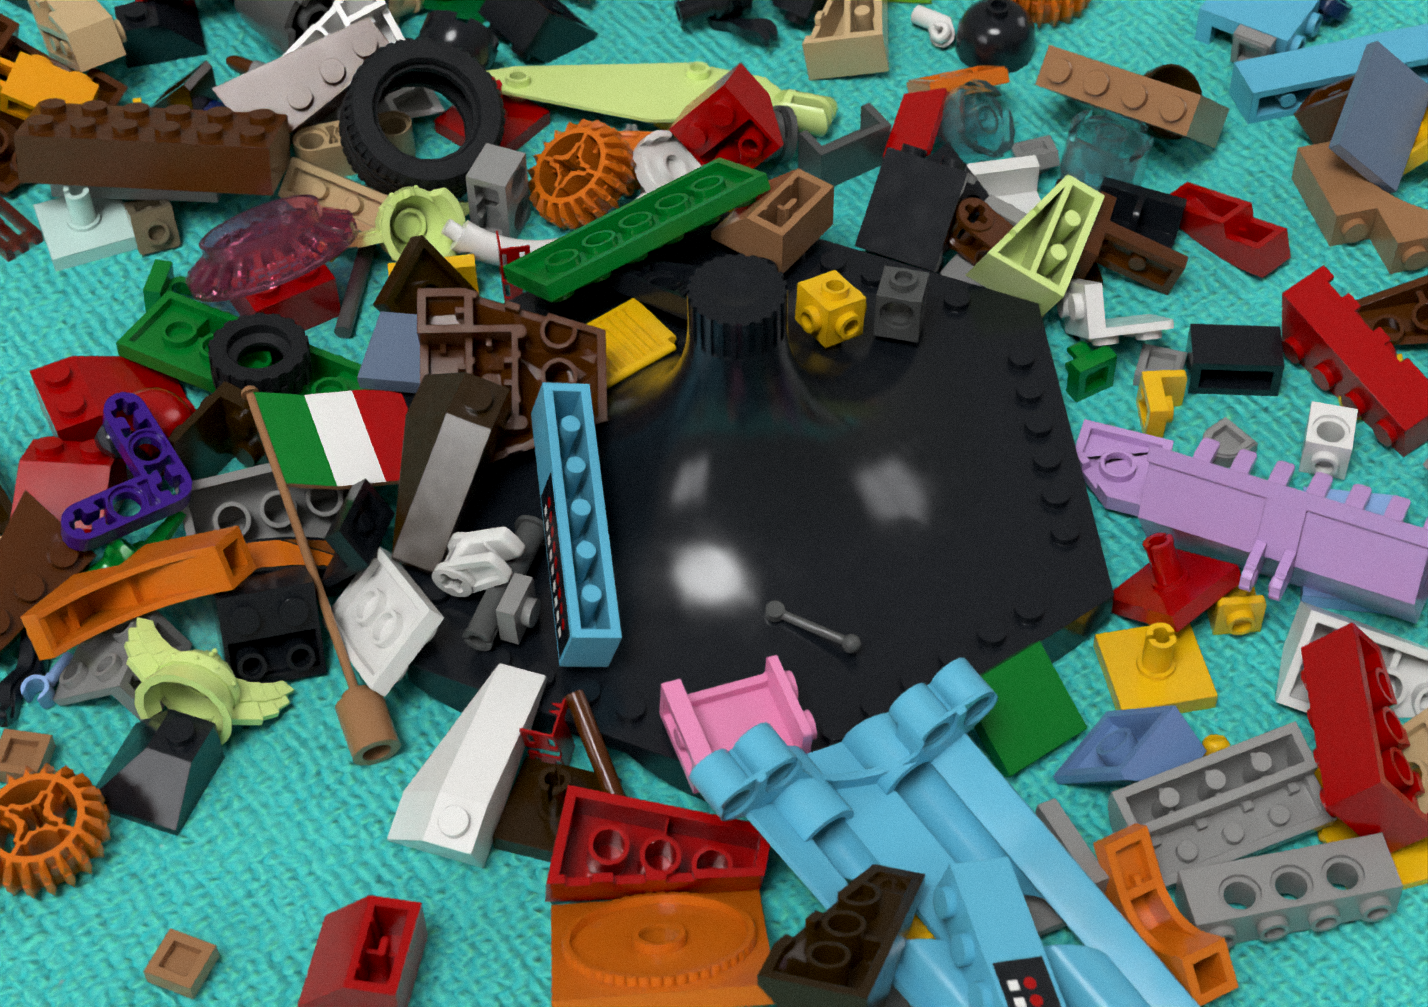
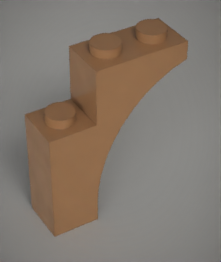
M1330 142L1298 147L1291 179L1329 246L1370 239L1390 274L1428 267V209L1398 199L1374 183L1369 182L1328 148Z

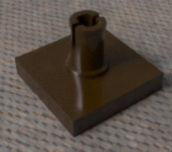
M419 235L409 239L373 306L379 312L417 314V288H467L476 290L423 235Z
M526 756L493 835L494 849L551 862L567 787L572 785L602 792L595 773L558 763L555 765L543 762L537 758L534 760Z

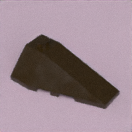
M467 372L424 375L405 418L392 560L431 575L436 565L445 561L449 552L448 542L452 535L458 532L513 411L510 388Z
M877 864L871 865L837 893V902L824 913L815 910L805 918V928L794 937L785 934L774 943L758 973V986L778 1007H885L925 885V874Z

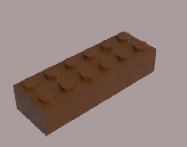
M50 98L38 102L14 134L19 183L273 196L291 159L288 114H275L270 109H255L250 112H233L228 107L192 110L189 106L181 104L171 105L166 108H152L141 102L129 103L125 106H112L100 100L87 101L83 104L66 103L63 99Z

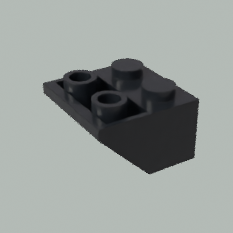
M305 565L252 574L233 590L211 594L222 658L229 664L236 678L246 680L247 682L274 683L281 680L288 681L327 673L314 581Z

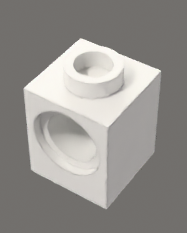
M1311 402L1298 472L1309 474L1322 472L1331 475L1333 478L1345 480L1353 448L1358 409Z

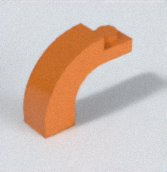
M1135 823L1094 842L1093 845L1099 865L1109 876L1105 895L1196 1002L1203 1006L1239 988L1225 937L1207 933L1196 928L1182 915L1171 899L1160 872L1148 827Z

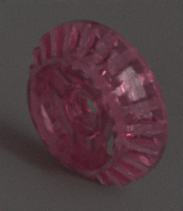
M294 195L270 201L246 210L210 230L199 242V248L203 255L187 272L188 275L185 277V281L193 298L202 302L227 301L260 293L294 280L327 263L353 243L358 236L359 229L353 214L349 210L321 207L319 199L314 195Z

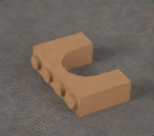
M1052 45L1048 47L1035 85L1068 99L1136 119L1213 148L1216 147L1229 112V108L1202 95Z

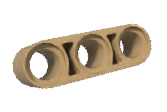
M400 111L378 113L379 124L387 139L401 152L415 157L416 149L410 116ZM339 120L306 126L293 135L292 142L296 158L310 162L343 177L358 174L354 173L351 169L352 166L348 164L347 156L343 153V147L340 142L341 137L339 135Z

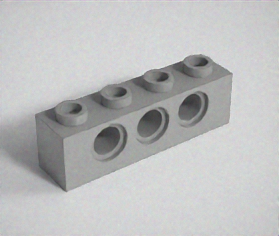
M1377 833L1178 871L1174 898L1178 910L1192 925L1204 932L1225 937L1229 949L1236 943L1255 939L1275 941L1283 938L1288 933L1308 929L1316 932L1327 931L1340 923L1362 919L1366 922L1382 920L1390 914L1396 913L1403 885L1383 833ZM1331 884L1344 885L1348 890L1337 889ZM1280 894H1292L1296 896L1298 899H1286L1282 897ZM1240 903L1246 906L1247 909H1235L1228 904Z

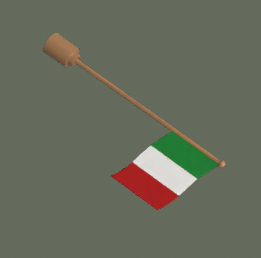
M253 385L245 386L241 391V398L248 401L305 566L314 581L315 594L349 687L342 694V699L335 705V711L352 760L357 765H372L382 762L395 755L399 751L401 743L384 696L371 690L367 685L358 686L288 487L343 490L350 489L351 486L365 478L373 487L399 484L405 418L408 411L402 393L362 389L299 395L259 392Z

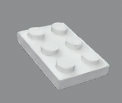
M380 546L369 567L357 572L331 607L350 662L369 688L384 697L394 684L405 676L410 663L422 647L435 636L438 626L444 619L399 562L392 560V553ZM323 618L321 622L328 630L325 619Z

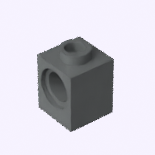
M885 265L876 294L873 335L918 343L926 314L929 272Z

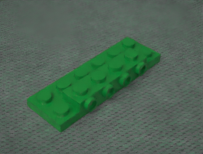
M719 157L503 266L507 282L549 302L566 300L574 294V290L607 279L612 274L611 271L622 265L640 262L648 256V252L660 249L664 245L679 242L685 237V233L697 230L701 226L716 223L720 220V215L733 208L751 205L756 201L757 196L771 189L767 173Z
M168 290L116 342L118 355L213 393L216 389L211 375L208 344L214 338L213 334L217 329L220 330L226 322L236 320L238 317ZM309 345L312 373H310L308 385H304L303 391L299 395L364 389L359 387L357 380L361 364ZM259 351L243 356L238 360V365L247 368H264L278 363L283 359V356L276 352Z

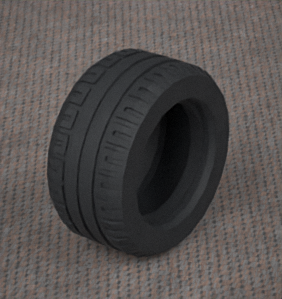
M417 37L415 40L406 38L404 41L402 39L397 40L395 44H386V47L382 46L377 52H373L369 55V58L363 61L362 65L358 67L353 75L342 104L339 135L341 137L340 142L343 147V153L347 156L348 164L352 166L351 169L354 173H358V178L364 181L366 186L387 195L403 187L409 186L414 188V185H418L419 188L427 191L445 187L456 198H461L466 194L465 176L486 143L500 146L505 125V110L503 108V99L500 98L501 93L499 89H496L497 84L495 80H492V75L485 71L486 68L483 64L478 63V59L470 57V53L462 51V48L458 46L453 47L449 42L444 43L443 40L436 39V41H433L432 38L426 37V39H423L422 37ZM404 87H424L441 93L455 105L464 122L465 142L456 152L440 159H419L405 154L385 136L379 124L377 105L388 94Z

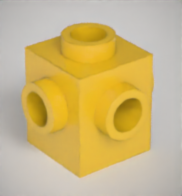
M832 270L798 282L795 320L820 344L827 348L863 335L864 317L867 310L866 297L836 270Z

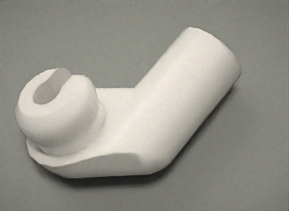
M917 5L911 15V23L927 29L932 44L940 48L952 44L956 34L951 17L921 5Z

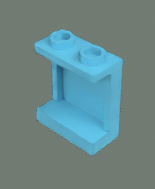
M1206 0L1199 8L1194 40L1209 45L1220 30L1233 34L1239 24L1276 37L1275 51L1277 53L1304 48L1306 39L1309 36L1314 37L1320 28L1323 18L1318 13L1321 0Z

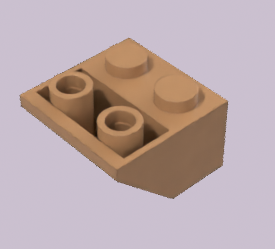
M799 168L768 180L771 189L757 196L756 201L751 205L733 210L711 231V238L741 254H745V256L750 257L754 255L771 259L777 264L778 272H786L833 225L834 186Z

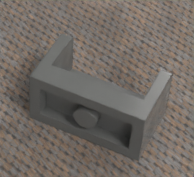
M870 103L861 106L860 129L832 142L821 145L807 130L798 133V168L833 186L882 165L884 159L882 156L891 133V124Z

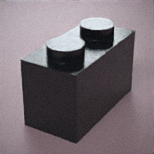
M1190 324L1185 350L1187 352L1185 364L1188 393L1278 396L1284 370L1280 326Z

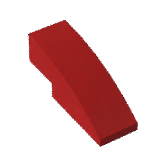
M1186 182L1170 193V195L1187 199L1179 228L1213 254L1239 269L1264 278L1291 258L1287 228L1254 218L1251 202Z

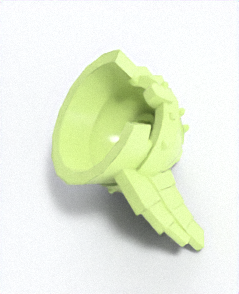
M414 185V188L409 186L403 187L394 193L391 192L380 205L374 228L330 241V246L334 248L343 247L345 249L351 247L361 248L380 243L382 249L391 256L393 261L397 262L409 239L414 236L423 235L443 257L456 256L458 253L450 249L453 240L441 234L449 219L462 226L465 223V216L470 214L469 204L464 202V200L458 201L445 187L432 191L421 189L418 185Z
M137 617L136 627L128 628V642H125L124 645L128 655L126 664L141 681L135 690L134 705L140 719H149L161 712V701L168 709L215 723L222 746L231 736L232 725L261 726L264 720L278 717L279 710L290 704L287 696L291 695L295 689L283 680L274 683L247 682L246 680L236 678L229 664L218 655L216 648L212 649V652L199 649L178 651L162 638L152 620Z

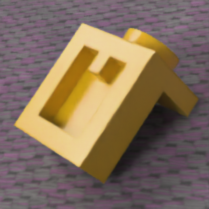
M1185 370L1141 372L1136 405L1142 433L1163 438L1166 423L1173 421L1174 407L1181 406L1187 384Z
M1237 585L1207 609L1212 634L1244 635L1250 632H1260L1267 606L1264 595H1256L1254 587L1248 592L1239 589V585Z

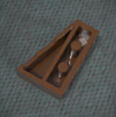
M26 490L0 539V657L22 636L25 627L20 617L72 575L85 572L97 556L92 550L84 552L69 548L61 537V522Z

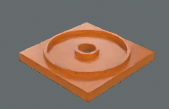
M759 890L703 894L678 893L675 891L650 892L625 896L611 901L551 905L552 1007H746L775 1004L757 984L758 973L770 953Z

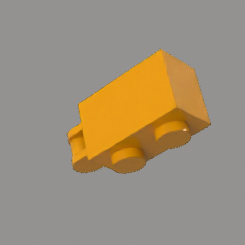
M21 51L15 63L0 57V74L8 77L6 82L0 79V110L25 121L38 102L45 99L59 98L63 99L66 103L83 104L87 101L97 100L99 84L94 83L89 76L81 72H68L54 66L44 56L37 54L28 55Z

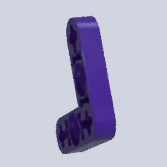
M115 393L107 399L103 410V425L134 478L78 501L65 509L61 518V537L69 548L76 551L85 552L93 550L169 517L186 508L191 500L192 479L145 402L133 393ZM123 410L126 415L133 414V428L135 432L131 435V427L124 417L116 418L117 411ZM151 444L156 446L161 454L155 460L145 461L139 459L134 454V450L140 445ZM164 469V478L171 488L179 486L178 494L172 495L169 490L162 491V477L159 473ZM131 499L137 502L141 509L134 516L126 517L117 514L113 506L119 500ZM103 509L105 516L100 518V510ZM81 520L84 525L92 524L91 532L85 533L81 528L75 529V522Z

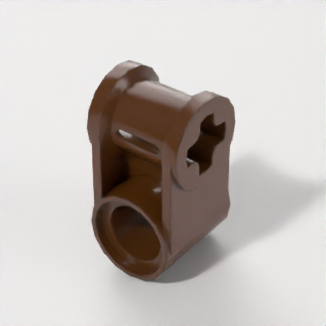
M974 197L966 198L961 201L956 210V218H954L946 244L975 266L1014 226L983 200ZM976 212H979V217L977 218L975 223H973L971 221L972 218L974 217ZM963 228L966 231L964 232L962 237L958 239L957 235Z

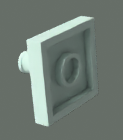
M65 185L63 187L64 197L33 205L56 272L137 249L133 229L128 220L122 199L91 198L88 186Z

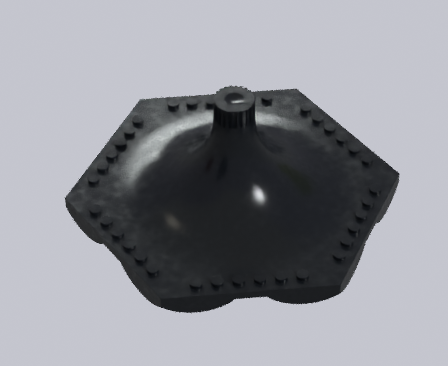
M728 211L720 215L721 218L716 223L701 226L697 230L685 233V237L679 242L664 245L660 249L648 252V256L645 259L702 267H698L694 271V276H690L689 284H687L688 321L639 301L676 336L677 340L674 343L676 351L607 389V423L595 428L622 639L609 666H559L546 543H542L527 572V576L533 577L536 598L541 601L538 620L533 628L527 627L519 645L501 640L498 631L493 641L494 644L489 651L476 650L464 642L465 638H462L464 630L468 627L487 589L472 593L467 597L453 596L437 587L433 582L431 574L401 563L403 568L444 617L438 626L435 636L422 647L408 666L409 681L440 702L463 712L499 663L546 675L548 680L531 730L542 733L552 732L557 719V715L548 711L560 710L551 703H562L566 695L583 689L607 747L629 754L640 765L663 781L687 794L706 801L700 793L693 794L659 714L662 683L681 679L686 693L690 694L760 675L765 671L766 658L777 655L784 671L790 670L795 677L798 687V701L802 710H809L814 718L817 738L812 740L811 752L842 742L845 735L854 726L875 715L889 712L891 705L902 693L919 683L930 684L935 675L955 659L964 657L980 675L1029 644L1040 641L1053 664L1081 643L1112 612L1114 593L1038 303L822 239H818L786 272H778V268L774 264H768L767 260L757 259V256L754 255L750 257L745 256V254H741L711 238V231L731 213ZM885 265L929 272L926 314L918 343L873 335L876 294ZM836 270L866 297L867 310L864 317L863 335L825 348L795 320L798 282ZM610 275V277L603 281L591 283L586 287L574 290V294L570 298L560 302H549L527 291L509 301L520 304L521 309L547 316L548 313L587 324L632 298L611 288ZM397 392L402 393L409 409L416 393ZM535 448L488 464L458 532L506 527L515 534L514 524L519 516L531 515L543 520ZM771 601H780L788 612L845 636L855 634L861 640V647L856 653H847L841 644L787 621L771 622L765 615L766 605ZM568 708L565 715L567 727L570 729L571 734L580 737Z

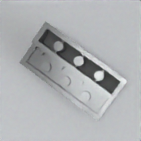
M1296 721L1111 792L1108 798V813L1113 833L1135 823L1148 827L1160 872L1167 890L1176 887L1178 871L1253 857L1332 826L1337 817L1330 816L1321 802L1320 789L1322 788L1314 774L1318 766Z

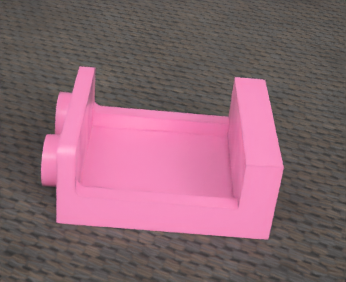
M777 655L766 658L765 671L760 675L690 694L686 693L681 679L661 684L659 714L693 794L700 793L689 779L694 767L716 750L726 749L730 751L743 734L760 723H770L788 746H798L806 754L811 752L812 740L817 738L816 724L809 710L803 711L799 704L798 687L795 677L790 670L784 671Z

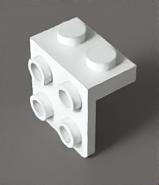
M1078 278L1071 279L1064 297L1057 303L1058 314L1061 318H1064L1065 333L1079 336L1080 342H1092L1094 346L1119 343V335L1135 337V340L1162 338V330L1174 328V319L1153 314L1105 319L1102 283Z

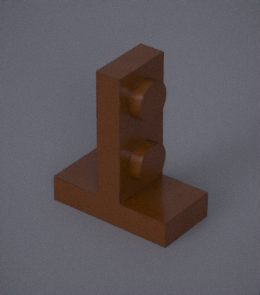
M1101 191L1100 193L1105 195L1071 279H1084L1095 262L1168 295L1185 270L1188 256L1111 222L1110 218L1117 197Z

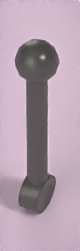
M771 601L766 605L765 615L771 622L787 621L841 644L847 653H856L861 647V640L855 634L845 636L788 612L780 601Z

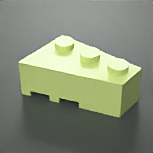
M1067 174L965 276L988 289L1038 303L1041 316H1044L1064 297L1105 195Z

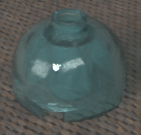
M973 79L949 91L945 99L943 118L936 138L941 147L949 142L964 163L970 164L997 160L1003 157L1004 152L1011 150L1014 144L1015 127L1013 116L1009 107L1002 110L1000 103L996 99L1001 96V93L996 87L985 80Z

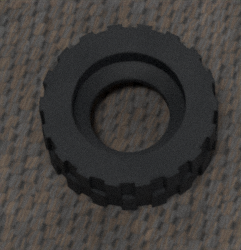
M264 312L248 316L247 314L242 315L236 320L226 322L220 330L217 329L213 334L214 338L209 341L208 356L215 389L226 381L240 389L253 385L259 392L299 394L303 391L304 385H308L310 381L312 363L308 336L305 335L303 327L295 324V321L289 317L284 318L280 314H264ZM271 351L283 356V359L278 363L264 368H247L238 365L240 358L254 352Z

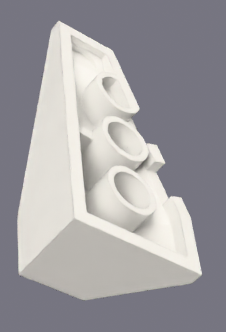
M1300 601L1283 646L1275 697L1277 703L1307 713V709L1310 708L1308 691L1301 679V670L1304 669L1301 647L1353 622L1381 649L1397 701V705L1390 707V709L1393 710L1398 718H1413L1428 708V647Z
M501 663L498 664L404 790L387 837L388 841L484 868L493 842V835L503 813L525 748L519 729L531 730L548 680L546 675Z

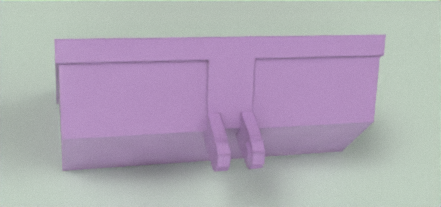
M1203 438L1193 457L1150 444L1146 460L1149 462L1138 513V519L1146 537L1161 532L1166 533V536L1171 534L1174 538L1175 547L1237 564L1240 568H1243L1239 589L1248 592L1256 585L1259 574L1272 577L1268 587V598L1279 602L1288 583L1300 587L1305 586L1344 599L1350 603L1417 624L1428 597V517L1423 528L1404 522L1410 508L1411 501L1397 495L1393 496L1384 515H1379L1365 510L1372 489L1368 486L1354 484L1345 503H1340L1326 498L1332 486L1333 477L1322 472L1315 473L1305 492L1288 487L1295 471V465L1289 462L1277 461L1268 480L1250 475L1257 461V453L1246 449L1239 450L1231 467L1226 468L1213 464L1217 451L1220 448V443L1210 438Z

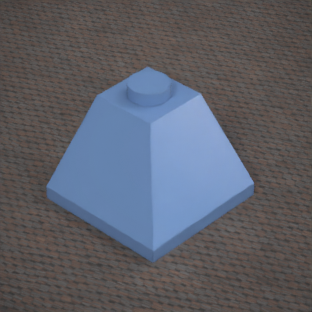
M1175 705L1107 711L1053 775V778L1057 784L1128 786L1201 758L1207 751Z

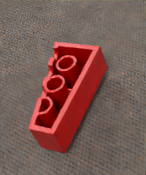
M1323 265L1282 293L1283 353L1291 362L1299 363L1303 366L1322 390H1329L1337 398L1340 396L1344 407L1358 409L1357 418L1361 417V420L1373 429L1376 438L1383 445L1393 447L1401 456L1405 457L1428 440V379L1409 358L1401 362L1397 359L1396 350L1391 343V338L1380 326L1374 331L1368 327L1357 312L1360 310L1361 305L1350 293L1344 297L1340 296L1330 285L1334 275Z
M1353 622L1301 647L1304 669L1301 670V679L1309 696L1310 708L1307 709V717L1315 734L1317 747L1313 750V756L1321 771L1323 788L1320 789V799L1325 810L1330 816L1338 817L1360 837L1383 833L1390 853L1428 837V813L1424 814L1420 810L1416 797L1425 793L1420 774L1416 771L1412 772L1402 752L1403 749L1411 745L1406 729L1402 726L1397 715L1390 709V707L1397 705V701L1380 647Z
M568 785L546 882L545 902L612 900L635 894L671 891L678 893L689 892L690 894L759 890L760 892L765 876L770 844L750 821L740 819L722 821L715 814Z

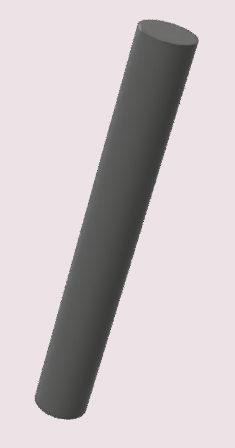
M377 244L358 248L334 333L339 338L347 339L352 335Z

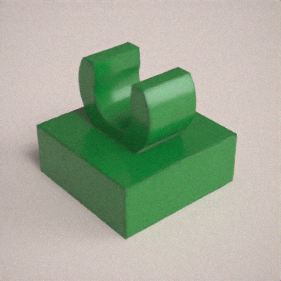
M159 259L154 261L143 288L146 312L168 290L177 294L193 295L192 279L184 276L174 277L173 263L171 261Z
M1081 341L1067 347V352L1073 357V360L1065 363V368L1068 372L1066 392L1076 403L1113 386L1117 355L1108 345L1092 351L1087 343Z

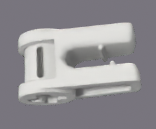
M506 527L456 532L448 542L449 553L445 561L437 564L433 571V582L444 592L457 597H467L472 593L507 583L512 575V568L506 561L520 557L526 546L518 536Z

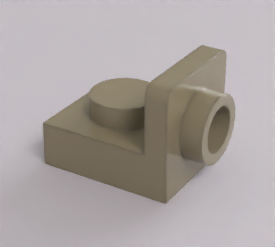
M168 199L133 200L123 203L133 229L138 252L141 255L180 246L181 242L173 208Z

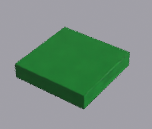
M1040 641L1029 644L980 674L998 695V701L974 728L995 767L1005 778L1011 777L1087 729L1085 722Z

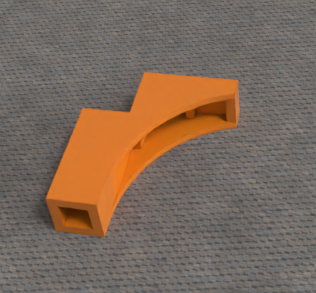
M239 525L145 544L120 565L72 575L20 618L39 660L52 659L99 633L146 613L197 597L233 590L257 568Z

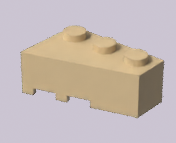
M27 0L47 52L51 58L82 73L126 55L122 43H125L127 39L121 23L117 19L113 20L112 16L97 0Z
M827 0L823 10H818L814 18L815 27L811 35L806 36L802 43L809 81L889 71L888 0Z

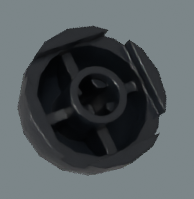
M979 0L970 5L959 20L957 27L955 52L962 63L968 67L979 65L1005 66V68H1008V73H1012L1027 66L1030 62L1031 54L1035 47V26L1023 6L1012 0Z
M435 10L427 14L418 37L426 39V37L432 38L433 41H436V39L443 40L444 43L449 42L453 47L458 46L462 48V51L470 53V57L478 59V63L483 64L486 68L485 71L491 68L499 51L497 50L499 40L490 29L473 18L469 19L468 24L455 20L457 12L449 10Z

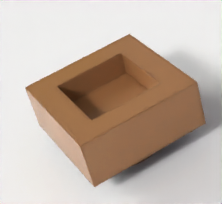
M4 729L0 738V782L6 783V773L15 777V779L24 776L26 765L33 769L35 773H40L46 762L50 763L56 748L53 736Z
M170 928L144 969L146 980L151 984L194 1000L220 957L217 946Z

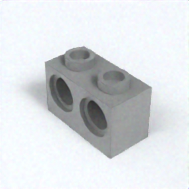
M486 143L465 176L470 221L496 234V231H498V234L501 236L517 239L531 216L526 153Z

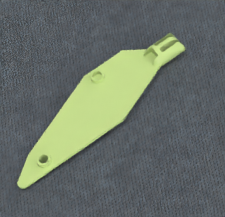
M703 62L513 66L487 70L486 72L495 77V80L499 79L502 82V94L507 95L511 99H530L648 123H674L689 103L730 70L709 67L708 64ZM753 75L769 93L772 106L788 105L793 109L797 118L798 132L807 130L811 135L821 137L827 133L838 111L837 102L832 97L793 89L781 90L767 78Z

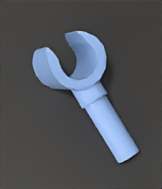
M64 652L45 676L41 674L30 675L22 682L20 687L21 694L27 703L31 702L34 696L42 691L37 698L42 708H51L55 704L53 701L55 690L53 688L58 683L61 672L69 665L73 658L71 653Z

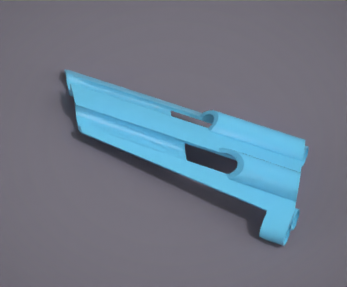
M964 657L955 659L947 664L935 675L930 684L919 683L906 690L891 705L889 712L875 715L854 726L840 743L806 754L798 746H788L770 723L764 722L743 734L730 751L719 749L706 756L690 773V781L722 821H728L745 816L826 910L837 902V893L848 885L845 879L854 880L873 864L925 874V885L915 914L936 939L906 940L892 985L912 1007H970L968 985L961 967H958L953 961L950 949L951 939L944 920L936 914L933 904V893L950 863L1007 856L1010 859L1023 895L1045 899L1084 945L1043 946L1066 1007H1201L967 734L996 705L998 695Z

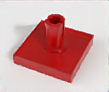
M498 79L495 80L497 84L496 89H499L501 93L500 98L503 99V108L505 110L504 135L500 147L517 151L550 124V111L529 99L516 100L502 94V82ZM453 105L434 120L435 132L461 147L465 142L464 122L455 105Z
M1155 533L1147 537L1142 544L1147 553L1149 563L1113 590L1114 599L1111 613L1150 625L1166 623L1175 632H1179L1239 585L1241 576L1239 566L1176 549L1174 538L1171 534L1166 536V533Z

